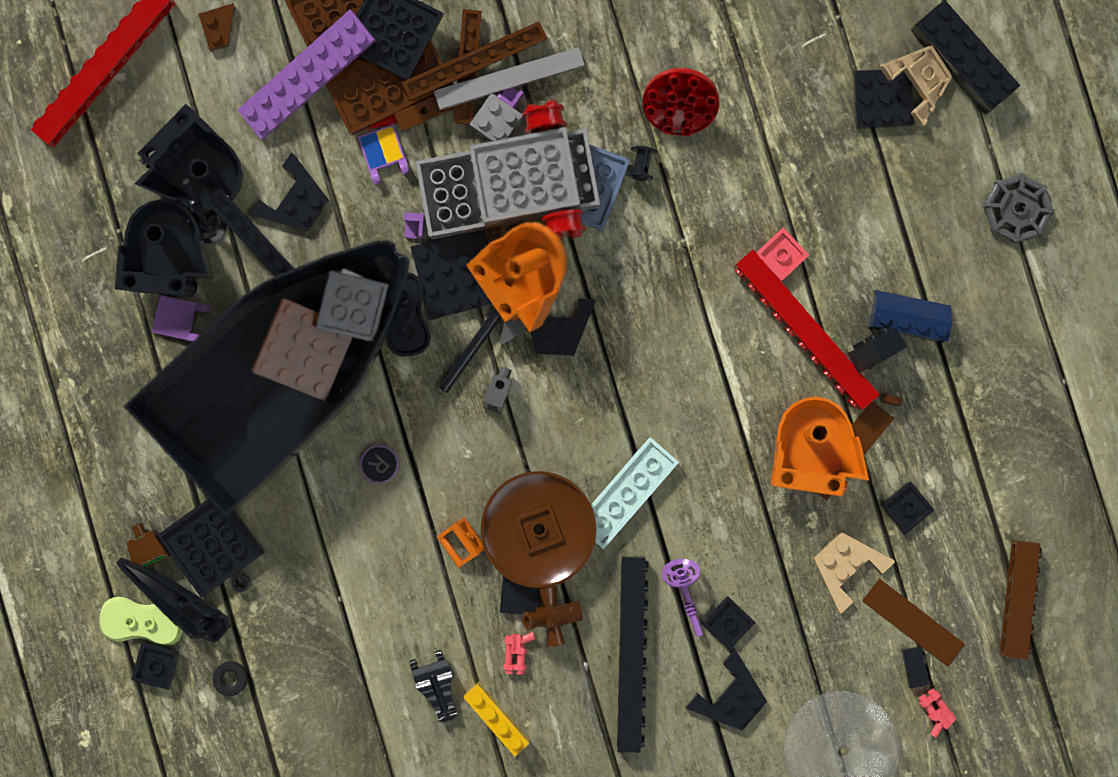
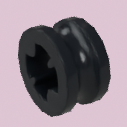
M239 574L232 579V587L237 592H243L250 586V578L245 574ZM238 578L240 580H245L246 583H244V588L242 586H237L236 583L239 582L237 581Z

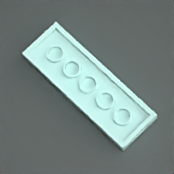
M651 437L647 439L591 504L596 519L595 542L602 549L609 544L679 463Z

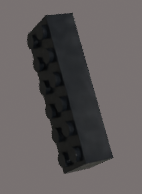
M946 0L938 4L911 29L925 47L933 46L951 73L952 78L985 115L1021 86Z

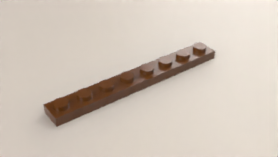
M538 21L402 82L401 85L409 101H412L547 40V36Z

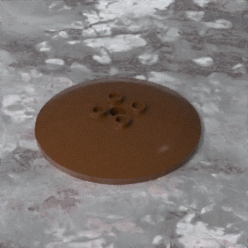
M526 472L504 482L489 498L481 519V539L491 564L504 577L526 587H551L573 577L588 561L596 540V519L588 498L576 484L563 476L551 472ZM539 523L545 527V531L541 535L536 534L534 531L535 525Z

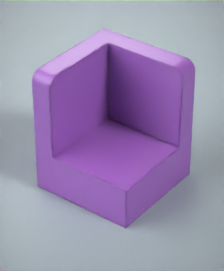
M513 88L503 91L497 97L516 109L524 98V92L521 90L518 92Z
M404 212L405 237L424 239L425 215Z

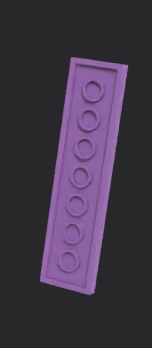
M349 10L238 109L239 113L258 137L264 140L376 41L356 14Z

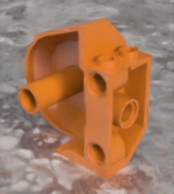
M524 223L511 229L502 238L489 243L466 266L505 323L512 319L514 321L521 319L528 331L531 332L543 325L557 297L567 269V253L561 239L549 228L538 223Z
M809 397L791 404L783 413L778 425L770 486L843 496V492L846 493L848 484L845 481V477L869 480L860 439L855 437L848 416L838 404L821 397ZM814 428L818 431V436L815 439L812 435Z

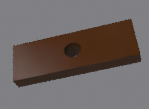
M433 96L394 113V116L403 132L453 111L454 107L439 110L436 98ZM426 110L428 113L423 115L421 111Z

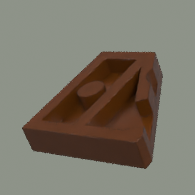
M234 3L198 14L208 48L211 52L229 46L230 32L233 26V13L236 9Z

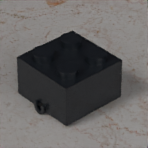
M886 327L877 332L878 336L874 333L864 339L865 343L862 340L852 346L854 349L847 354L858 373L867 369L872 370L873 366L884 362L907 347L897 327L890 330Z

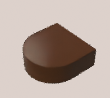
M886 394L881 396L880 401L900 407L902 406L903 399Z

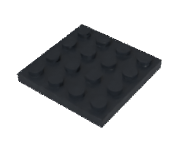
M364 0L356 16L376 41L358 57L405 81L410 79L444 17V13L419 0Z
M485 230L452 235L410 246L417 275L423 284V298L430 321L492 305V302L466 266L488 245Z
M209 498L157 535L201 598L265 553L236 511L225 517Z

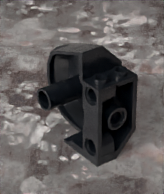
M187 104L137 153L141 157L139 161L149 169L134 184L187 207H190V204L188 202L189 197L182 183L184 179L190 180L196 196L200 198L203 205V211H214L205 200L219 187L231 200L237 197L242 187L244 172L238 155Z
M159 199L145 203L138 207L129 219L125 230L124 246L118 245L115 290L194 297L198 287L195 278L214 279L205 244L194 216L186 207L174 201Z

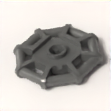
M1025 173L996 180L982 206L985 208L990 224L989 230L1012 241L1013 244H1018V242L1034 237H1041L1052 214L1055 213L1047 192L1048 187L1025 176ZM1018 183V188L1009 191L1006 186ZM1024 184L1037 191L1035 193L1030 192L1024 188ZM999 191H1001L1004 195L1000 203H994ZM1039 194L1044 208H1040V205L1037 203V196ZM1020 203L1022 204L1021 208L1023 209V212L1020 211L1017 213L1015 205H1019ZM993 208H997L999 210L998 213L1001 217V221H999L998 223ZM1039 213H1043V216L1039 224L1037 225L1035 223V220ZM1006 223L1014 228V234L1000 226ZM1028 225L1032 228L1031 231L1020 234V228Z

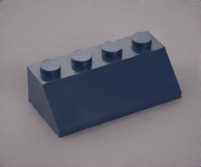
M879 290L875 291L868 328L882 330L887 327L890 330L897 327L901 335L939 343L949 341L952 326L950 305Z

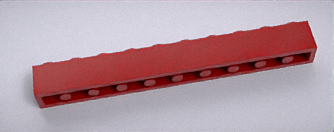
M174 0L137 1L132 6V11L120 20L119 26L115 31L113 30L108 34L104 44L96 48L93 57L84 62L82 70L70 79V84L58 93V98L54 103L46 107L42 117L34 121L31 131L45 143L55 148L176 5Z
M754 250L735 264L734 268L736 270L734 272L740 279L744 278L748 283L747 287L749 290L761 297L759 301L765 308L769 307L774 312L772 316L779 323L782 322L786 326L785 331L791 337L795 336L799 341L797 343L804 352L808 351L811 355V361L816 366L820 365L822 367L824 376L829 381L832 379L835 382V388L841 395L845 394L849 398L848 403L853 409L863 410L880 395L861 373L857 372L853 363Z

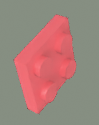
M784 228L756 252L780 281L784 280L809 256Z

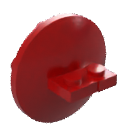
M674 68L659 73L649 81L642 98L643 112L647 120L663 133L677 136H690L707 128L716 118L720 104L719 93L712 80L703 73L688 68Z

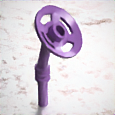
M676 559L664 566L662 569V579L666 584L681 589L685 603L684 608H687L685 611L688 612L687 616L690 617L696 637L704 634L697 617L698 611L695 610L696 606H693L695 603L691 600L688 586L699 579L700 568L692 560ZM683 566V568H679L675 571L671 570L674 567ZM690 567L694 569L696 573L695 575H693V572L691 571V569H689Z

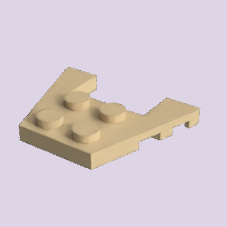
M933 46L925 47L879 66L888 81L893 80L904 70L923 99V102L911 112V115L919 127L924 126L928 121L929 114L936 107L935 103L942 96L952 78L951 73Z
M842 532L813 558L839 613H843L853 603L852 599L840 586L867 560L882 574L895 563L893 559Z

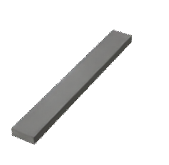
M578 47L434 91L439 110H444L490 96L491 93H500L584 67L585 64Z

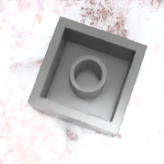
M491 93L469 125L471 130L487 141L492 142L511 138L523 121L521 113Z

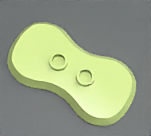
M114 597L107 600L101 609L99 619L100 630L111 641L122 642L130 639H144L155 645L167 647L176 644L183 633L155 604L142 605L125 597Z

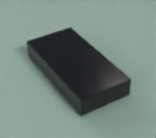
M922 647L901 649L908 687L916 688L929 685Z

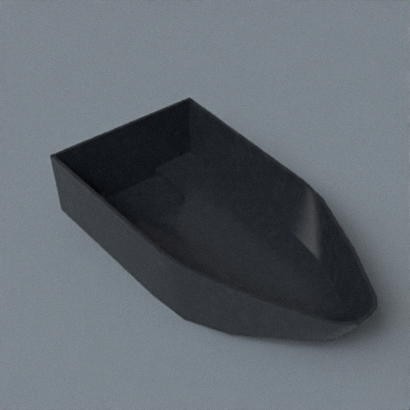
M377 240L326 255L263 281L240 297L123 407L226 517L246 503L328 426L363 388L379 354L408 277L409 261L407 256H403L397 251L395 243L389 240ZM343 269H346L363 278L388 284L374 342L352 337L325 401L252 372L282 298L319 313L329 270L341 273Z

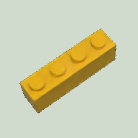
M480 681L465 693L463 698L514 757L529 744L530 739Z

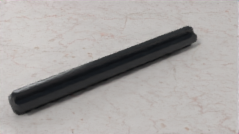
M496 308L490 313L440 383L439 389L443 392L448 393L502 318Z

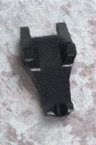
M440 649L435 651L438 660L422 667L418 666L416 659L409 660L416 689L431 702L439 722L443 723L455 719L457 710L451 694L453 671Z

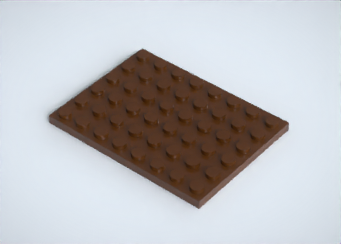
M285 0V3L306 46L309 47L349 10H352L357 15L364 0ZM430 41L411 78L443 64L432 41ZM357 57L326 84L350 136L393 116L398 111L434 96V91L409 101L401 85L405 80L360 57ZM450 83V84H448V85H445V86H443V87H441V88H439V89H442V88H445V87H448V86H452L453 83Z

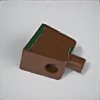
M142 523L131 527L136 537L127 541L132 562L149 567L171 557L157 537L159 534L157 530L146 533Z

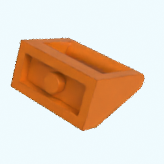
M465 517L437 536V539L458 568L484 550L481 539ZM452 530L470 554L464 560L459 557L445 537Z

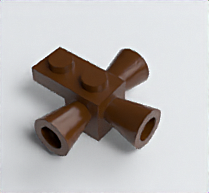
M557 585L538 588L544 606L537 607L536 612H524L522 614L523 626L527 631L537 627H547V647L564 645L566 642L560 625L583 620L580 601L557 605Z

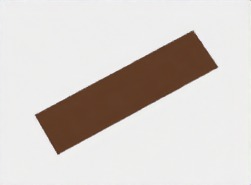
M874 401L865 408L852 424L855 437L860 439L863 455L866 454L894 419ZM818 493L826 501L831 496L830 494Z
M880 578L862 601L947 667L965 645V643Z

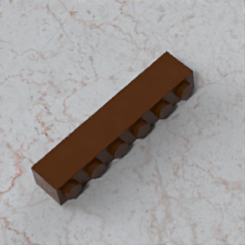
M1011 540L999 652L1004 657L1028 660V655L1032 651L1030 636L1034 632L1032 617L1036 613L1034 599L1038 594L1036 580L1040 575V567L1038 566V561L1042 556L1040 543Z

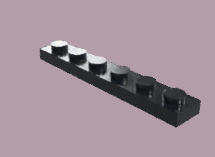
M220 187L205 200L275 276L294 269V266Z

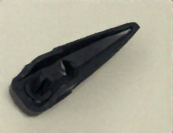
M122 557L117 561L116 564L125 575L175 626H178L190 638H203L214 643L219 641L230 629L231 621L228 616L187 588L135 562Z

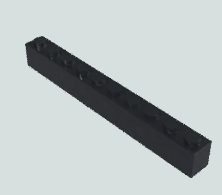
M621 556L617 752L641 753V747H645V735H641V728H645V716H642V708L646 707V696H642V689H646V677H643V669H646L647 659L643 658V650H647V638H644V631H647V619H644V611H648V600L644 599L645 592H648V580H645V572H649V561H645L644 556Z

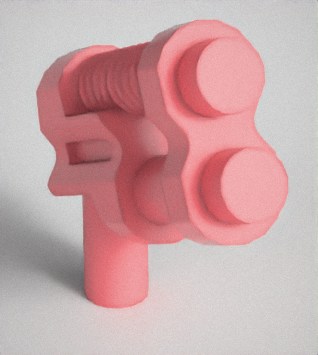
M533 632L522 637L521 634L516 633L505 637L506 656L503 669L506 670V674H513V670H517V674H524V670H527V665L525 664L527 649L524 648V644L536 639ZM512 654H517V664H512Z
M933 688L928 691V697L922 695L918 699L920 700V706L928 712V718L936 722L930 734L937 738L942 728L948 729L956 720V716L946 706L939 691H935ZM933 701H936L939 706L937 710L931 705Z

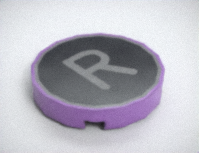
M376 445L364 452L361 457L360 467L366 479L373 483H384L396 475L399 462L397 455L392 449L387 446Z

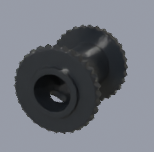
M647 146L631 147V151L636 152L633 172L627 173V176L638 181L653 180L654 177L648 175L651 155L657 154V150Z

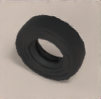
M224 662L213 673V686L217 692L224 696H235L242 692L247 685V671L238 662ZM231 671L237 675V683L234 686H228L224 683L223 676L226 672Z

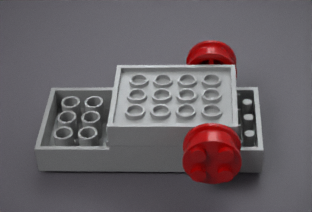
M556 100L548 101L545 103L546 105L538 106L537 104L526 106L527 110L522 112V117L526 118L527 123L525 133L528 135L469 146L470 151L415 161L429 237L433 240L539 219L561 241L563 237L568 236L570 238L582 237V233L587 230L586 226H583L581 216L584 214L583 211L601 208L586 128L567 132V121H564L562 114L564 105L557 104Z

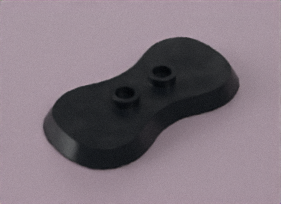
M410 272L386 333V342L391 352L403 357L415 356L424 352L428 348L431 339L429 327L421 311L424 295L423 284L418 276Z

